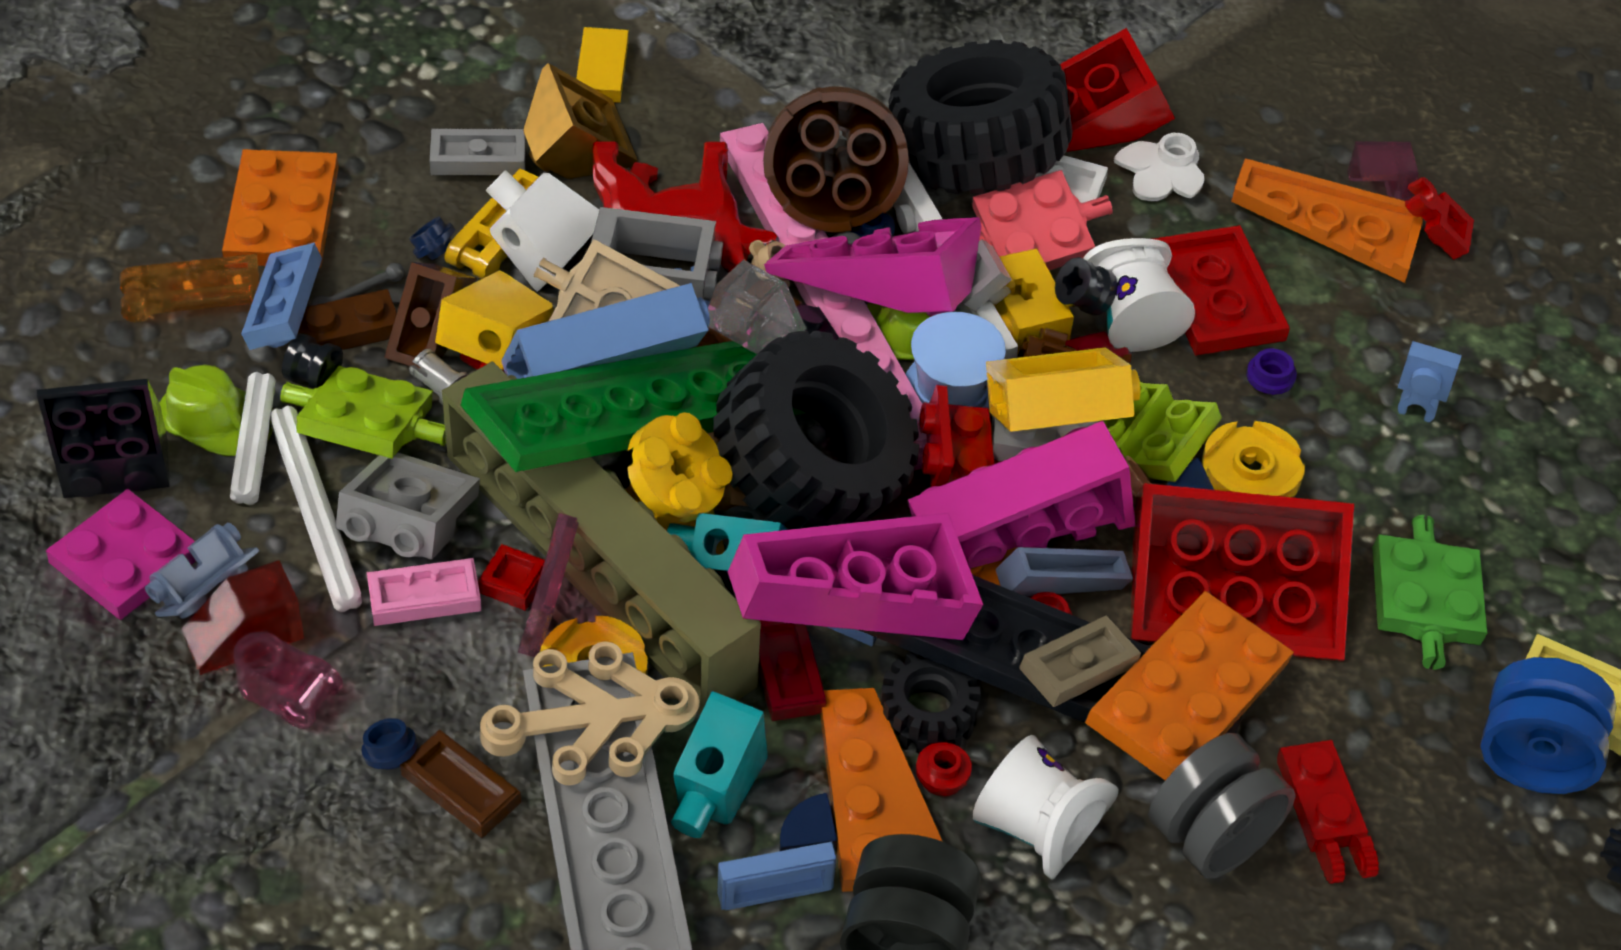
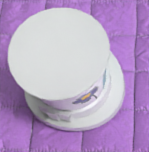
M1146 238L1120 239L1098 245L1083 257V259L1092 262L1095 267L1101 266L1112 271L1116 276L1118 284L1117 294L1112 305L1105 311L1108 338L1115 348L1127 347L1130 352L1153 350L1175 341L1191 326L1195 316L1194 304L1176 285L1167 272V267L1172 259V252L1167 243Z
M1030 735L1025 737L1010 751L987 781L976 801L973 810V820L976 824L1003 832L1034 847L1036 853L1042 856L1044 874L1053 880L1113 805L1118 796V788L1102 778H1093L1085 781L1076 779L1048 752L1036 736Z

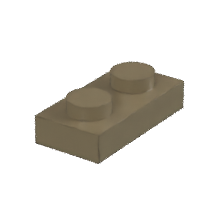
M1106 615L1026 653L1019 669L1053 707H1056L1128 671L1138 661L1141 652Z

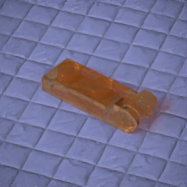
M257 254L128 267L120 273V290L125 294L121 298V315L127 321L142 322L148 319L151 314L252 304L260 282Z

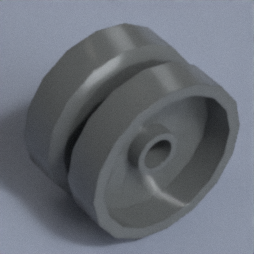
M1227 733L1210 740L1185 759L1161 785L1151 802L1148 813L1151 823L1170 843L1185 842L1182 850L1185 858L1207 879H1215L1231 872L1257 852L1282 825L1291 811L1296 797L1294 789L1274 769H1259L1261 761L1258 753L1239 734Z

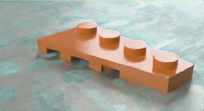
M1246 158L1231 201L1404 283L1423 223L1422 217H1415L1407 210L1403 200Z
M875 688L824 690L826 707H822L820 714L832 816L837 838L836 849L842 892L853 891L862 850L871 841L894 834L919 835L942 841L891 724L883 714L884 709Z

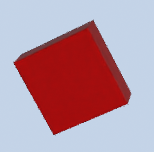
M501 544L478 580L479 593L526 611L550 573L549 561Z

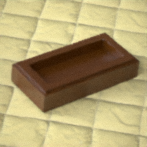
M440 729L422 744L412 757L400 764L401 775L481 838L486 836L521 803V792Z

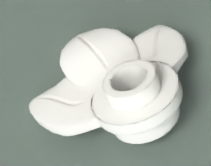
M1169 133L1163 136L1157 144L1137 141L1121 149L1114 158V163L1136 173L1133 179V193L1140 200L1159 201L1166 198L1173 191L1183 197L1192 198L1203 188L1204 174L1197 166L1199 152L1196 148V143L1188 135Z

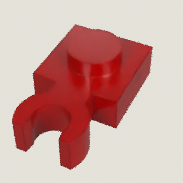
M1422 177L1408 184V189L1415 196L1405 201V207L1413 216L1422 217L1426 221L1424 231L1432 243L1440 246L1453 260L1469 253L1474 219L1446 192L1438 195L1436 188L1427 178Z

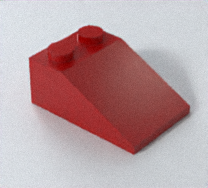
M1127 28L1060 64L1066 77L1073 131L1072 140L1066 152L1135 141L1175 119L1158 82Z

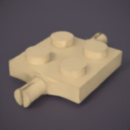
M595 239L590 244L582 261L573 267L570 272L543 258L539 266L556 276L538 267L533 276L560 290L557 307L549 321L680 286Z

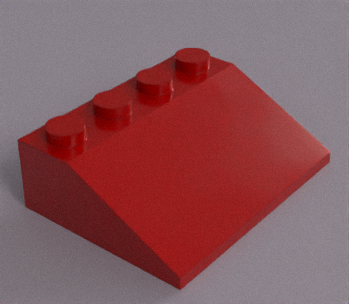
M1143 483L1136 496L1132 550L1133 580L1130 639L1139 642L1155 643L1206 591L1294 651L1292 657L1343 662L1345 660L1354 503Z

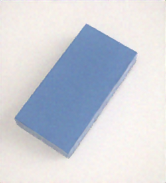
M832 842L718 863L717 894L721 909L726 911L832 890L834 888L836 855Z

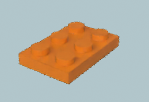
M243 149L222 248L224 264L266 266L269 254L315 243L322 257L319 266L321 268L339 168L337 153Z

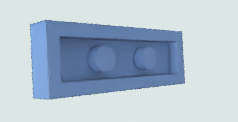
M315 243L269 254L241 333L249 350L264 346L280 347L292 339H296L322 260Z

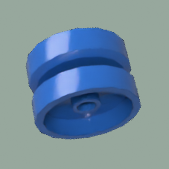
M1533 657L1511 663L1498 673L1492 688L1489 702L1490 713L1484 726L1480 745L1484 761L1503 779L1515 786L1538 793L1567 794L1587 789L1600 780L1606 768L1610 747L1608 737L1613 729L1617 707L1614 691L1598 674L1583 665L1563 659Z

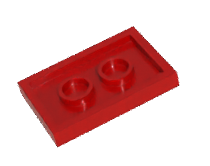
M1240 225L1152 238L1169 245L1172 259L1167 267V272L1176 285L1194 304V320L1185 332V335L1195 356L1287 341L1290 327Z

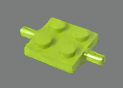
M338 366L326 382L318 388L310 389L286 382L281 390L280 401L282 403L304 407L297 415L296 433L391 459L394 458L403 445L417 438L437 443L441 446H445L446 443L445 425L423 419L432 408L433 391L414 386L408 381L391 380L368 374L359 368Z

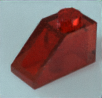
M280 560L228 577L181 628L183 637L200 675L304 639L298 599Z

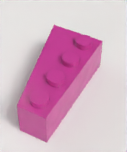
M1103 421L1088 427L1075 428L1061 438L1039 447L1026 448L1014 457L992 466L977 468L965 477L943 486L930 487L920 495L908 499L912 517L949 513L969 568L1000 561L1008 549L1016 547L1047 548L1048 541L1051 538L1071 533L1075 541L1094 537L1097 531L1095 527L1115 523L1118 530L1135 526L1130 469Z
M949 513L745 534L728 570L743 619L963 640L983 606Z

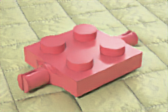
M1062 170L1036 177L1025 184L1021 182L1013 184L1010 189L1002 191L993 190L974 196L972 203L976 217L980 218L981 223L979 241L983 239L992 245L999 257L1037 248L1048 270L1062 267L1072 258L1080 257L1083 259L1095 247L1087 228V221L1113 213L1112 205L1107 195L1087 202H1079L1072 194Z

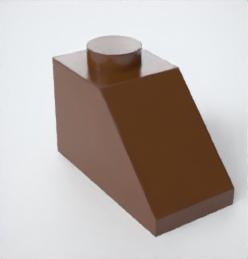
M411 262L384 358L408 366L415 365L418 369L421 367L415 364L413 360L425 349L433 350L442 359L448 348L435 343L441 300L475 283L477 278L432 263Z

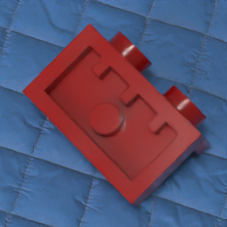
M936 385L930 402L922 404L919 414V431L927 436V443L925 444L922 456V471L924 474H930L931 487L943 486L969 475L977 468L994 465L989 408L949 404L947 386Z

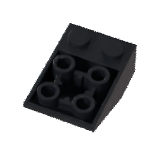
M148 379L37 390V399L63 498L92 497L100 494L124 492L127 489L130 491H146L170 487L168 439L161 406Z

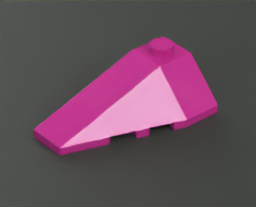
M980 218L939 219L919 222V231L898 236H892L890 228L874 230L873 234L861 237L851 244H848L847 237L837 236L786 245L764 265L768 274L906 313L927 312V315L932 317L936 314L954 312L956 307L972 292L981 232Z

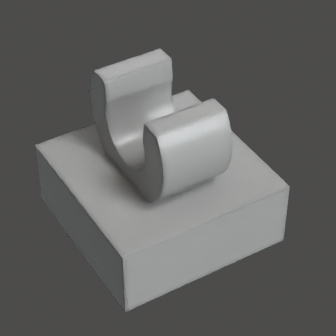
M983 239L979 241L972 292L963 300L964 305L974 311H977L988 300L997 305L1011 293V290L1006 286L1012 280L994 247Z

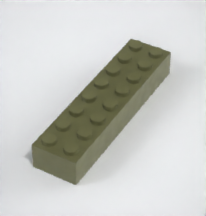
M492 361L442 390L448 458L462 473L480 478L479 490L603 616L619 619L633 627L640 634L645 644L648 662L664 678H679L693 686L699 697L698 713L700 715L712 691L738 701L757 688L760 620L743 619L737 599L725 589L719 575L711 568L705 569L690 554L687 545L679 536L675 534L670 535L656 521L653 512L643 502H636L623 489L620 480L614 472L609 469L604 470L591 457L515 472L460 406L465 388L517 379L515 376H507Z

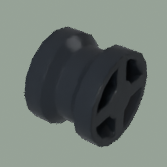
M1077 257L1067 261L1059 270L1054 288L1056 297L1061 303L1070 307H1078L1080 311L1095 316L1107 311L1112 305L1117 294L1118 284L1116 276L1112 271L1101 266L1095 267L1092 262Z
M300 333L296 339L291 341L285 352L282 362V375L285 379L294 383L308 382L310 389L318 388L326 382L338 366H342V348L331 343L320 345L315 337L306 333Z

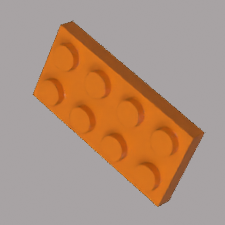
M1204 591L1094 705L1085 723L1166 781L1171 773L1195 750L1210 740L1227 733L1287 666L1294 651Z

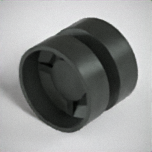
M894 834L871 841L864 847L861 853L853 885L854 897L849 903L840 939L841 950H966L970 935L968 924L974 915L981 882L980 872L976 864L957 848L925 836Z

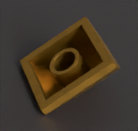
M547 63L541 70L523 129L530 147L529 155L532 161L543 171L549 172L552 170L567 179L592 175V167L594 165L593 143L596 141H615L619 146V155L616 157L617 164L624 168L632 167L638 159L613 100Z

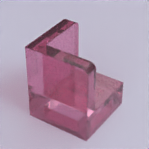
M1356 141L1347 171L1350 181H1384L1388 197L1403 201L1412 198L1413 193L1408 189V184L1416 181L1419 175L1411 142Z

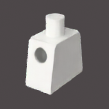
M504 170L485 190L506 210L491 226L490 233L537 292L547 284L541 279L533 277L537 267L555 276L539 266L540 261L546 258L549 262L563 268L594 233L599 209L550 173L543 172L525 189L510 173Z

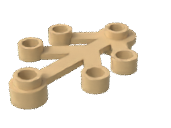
M606 641L599 642L589 652L588 669L595 678L599 680L611 679L635 695V697L617 699L567 668V659L561 652L554 649H546L539 652L534 658V680L542 687L555 688L578 702L579 705L523 713L509 705L495 706L488 710L481 719L480 740L486 751L495 756L504 757L517 753L525 743L526 736L586 728L573 745L563 746L553 755L552 774L554 778L563 785H575L585 778L587 765L622 722L642 720L631 737L615 740L609 750V767L612 772L621 777H631L641 770L643 757L664 731H679L695 719L698 713L699 697L696 690L688 682L674 677L654 680L622 661V651L616 644ZM600 657H609L615 662L610 665H602L596 660ZM552 664L557 666L559 670L554 673H547L541 668L544 665ZM671 698L680 701V703L668 705L662 700ZM507 722L512 724V726L508 729H499L494 724ZM628 752L633 754L636 759L631 762H623L616 756L620 753ZM571 760L576 762L579 767L575 770H565L560 764Z

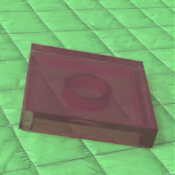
M562 513L558 514L518 653L535 657L540 652L555 609L579 522H576V517Z

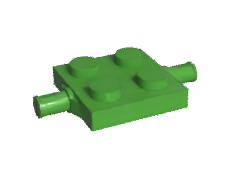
M1418 515L1411 522L1414 539L1378 534L1372 546L1378 630L1403 633L1416 640H1420L1422 642L1423 666L1429 669L1432 664V670L1444 667L1446 664L1444 643L1461 642L1481 645L1487 635L1480 550L1437 543L1434 536V519L1431 516H1427L1425 520V515Z

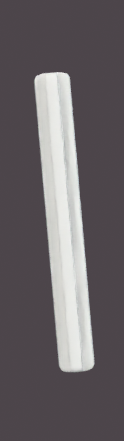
M289 405L282 409L275 408L270 416L271 427L333 606L339 612L357 609L362 604L361 590L340 531L336 529V520L306 435L296 433L297 410Z

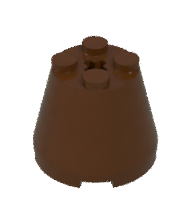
M829 86L818 87L799 96L778 114L766 137L763 166L765 178L771 192L783 207V211L791 218L812 229L826 232L852 231V227L871 221L881 213L885 214L893 206L905 185L909 159L907 142L901 125L882 102L856 89ZM839 131H842V136H844L846 140L839 139Z

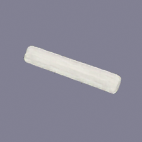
M254 372L248 377L230 488V498L237 504L253 505L259 499L276 383L275 377L269 373L261 374Z

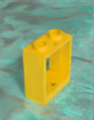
M1106 347L986 361L989 411L1010 432L1135 417L1133 401H1138L1141 393L1138 373L1135 369L1131 370L1129 363Z

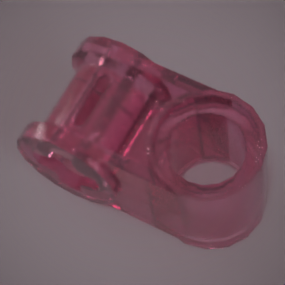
M254 632L245 635L237 642L234 648L237 685L241 695L248 701L254 702L279 715L284 721L299 729L310 728L316 721L315 712L327 697L338 694L343 687L342 677L328 662L314 655H308L278 639L273 634ZM265 666H266V668H263V669H254V668H257V667H265Z

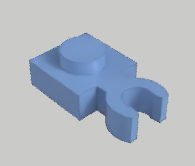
M1412 341L1398 384V388L1403 389L1398 404V412L1405 415L1409 405H1420L1426 410L1424 421L1431 422L1435 417L1439 400L1447 401L1462 355Z

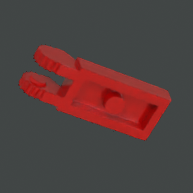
M1333 740L1281 747L1277 756L1279 769L1283 779L1294 789L1296 795L1293 803L1309 849L1311 852L1316 853L1326 881L1333 884L1345 880V862L1340 853V848L1342 847L1349 848L1357 871H1359V875L1362 878L1377 876L1379 870L1378 856L1371 836L1368 835L1366 824Z

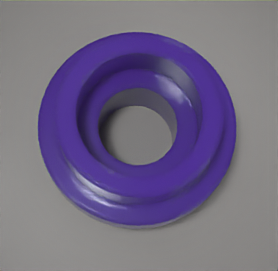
M1269 348L1260 351L1250 360L1246 376L1249 383L1258 391L1277 395L1289 391L1294 386L1297 372L1292 358L1286 352Z

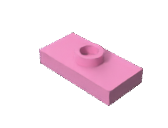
M474 558L367 572L374 626L482 611Z

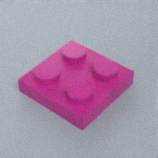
M129 489L125 490L46 550L49 564L119 620H122L150 598L145 591V586L150 583L149 577L151 574L158 571L178 554H184L191 565L196 562L187 549L195 541Z

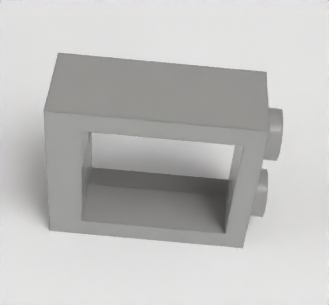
M600 207L592 241L595 239L619 253L695 262L693 271L653 266L645 267L680 286L692 283L697 298L701 297L704 301H714L717 271H720L723 242L714 241L716 221Z

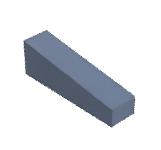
M1018 547L995 569L1002 587L1024 596H1033L1040 592L1067 594L1122 590L1133 580L1124 551Z

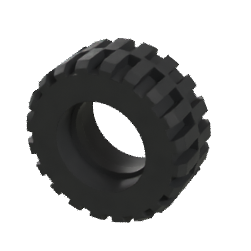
M989 40V43L977 44V41L964 43V46L958 48L950 46L941 49L939 54L934 56L927 55L919 59L916 66L910 65L903 71L901 77L897 78L888 100L889 110L896 117L904 132L909 163L920 182L933 190L943 188L947 193L959 194L960 191H970L971 194H984L985 190L997 189V191L1010 189L1012 184L1018 182L1025 184L1034 180L1039 172L1045 174L1053 168L1055 162L1060 161L1072 140L1073 131L1065 72L1062 70L1061 65L1043 49L1036 46L1028 48L1022 42L1013 41L1011 44L1003 43L1002 40Z
M797 331L788 333L785 337H777L768 343L727 383V388L720 393L716 403V412L718 414L714 416V437L720 438V441L716 444L719 455L725 458L731 466L733 473L730 482L733 488L739 487L746 496L743 501L751 510L758 508L766 514L765 521L781 523L788 526L789 530L870 520L901 495V491L912 480L914 466L918 463L919 444L914 443V441L919 438L917 419H911L909 414L912 411V404L907 394L902 395L896 385L899 381L891 371L886 373L877 364L880 359L870 351L863 353L856 349L857 343L847 338L840 337L834 340L832 333L813 331L810 335L808 331ZM793 408L809 414L827 430L837 447L840 462L827 457L808 441L798 426Z

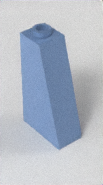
M692 283L519 329L516 331L501 362L507 376L513 375L520 379L689 349L697 346L708 332L710 324L708 308L703 298L696 297Z

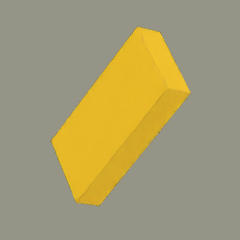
M584 27L576 79L606 95L616 103H621L629 30Z

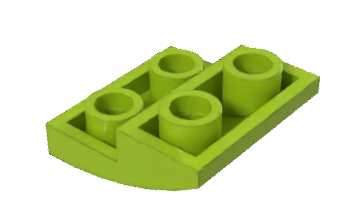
M1140 382V399L1133 401L1135 417L1103 420L1123 457H1131L1142 468L1148 478L1176 482L1220 422L1222 416L1216 402L1174 400L1168 384Z

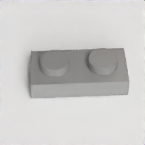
M431 129V175H501L504 170L514 175L519 168L525 170L526 137L523 129Z

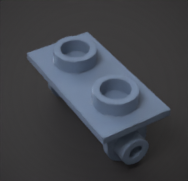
M226 523L223 526L216 524L187 547L198 565L193 568L184 554H178L158 571L150 575V583L145 586L146 593L154 602L160 603L163 601L165 603L163 607L155 612V615L157 617L179 615L183 619L194 614L208 602L205 594L216 585L226 586L245 574L248 570L245 563L256 555L259 549L257 547L241 549L237 544L241 539L237 528L231 523Z

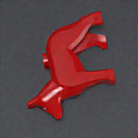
M594 142L592 175L594 187L602 201L603 207L716 221L714 241L723 242L721 265L739 285L742 293H744V271L751 267L753 259L749 249L750 244L755 240H760L766 246L773 241H779V237L775 232L748 227L741 223L737 201L726 182L728 144L726 142L704 143L699 183L670 187L654 193L649 185L657 180L658 168L647 163L634 162L629 171L617 164L616 157L619 155L617 142Z

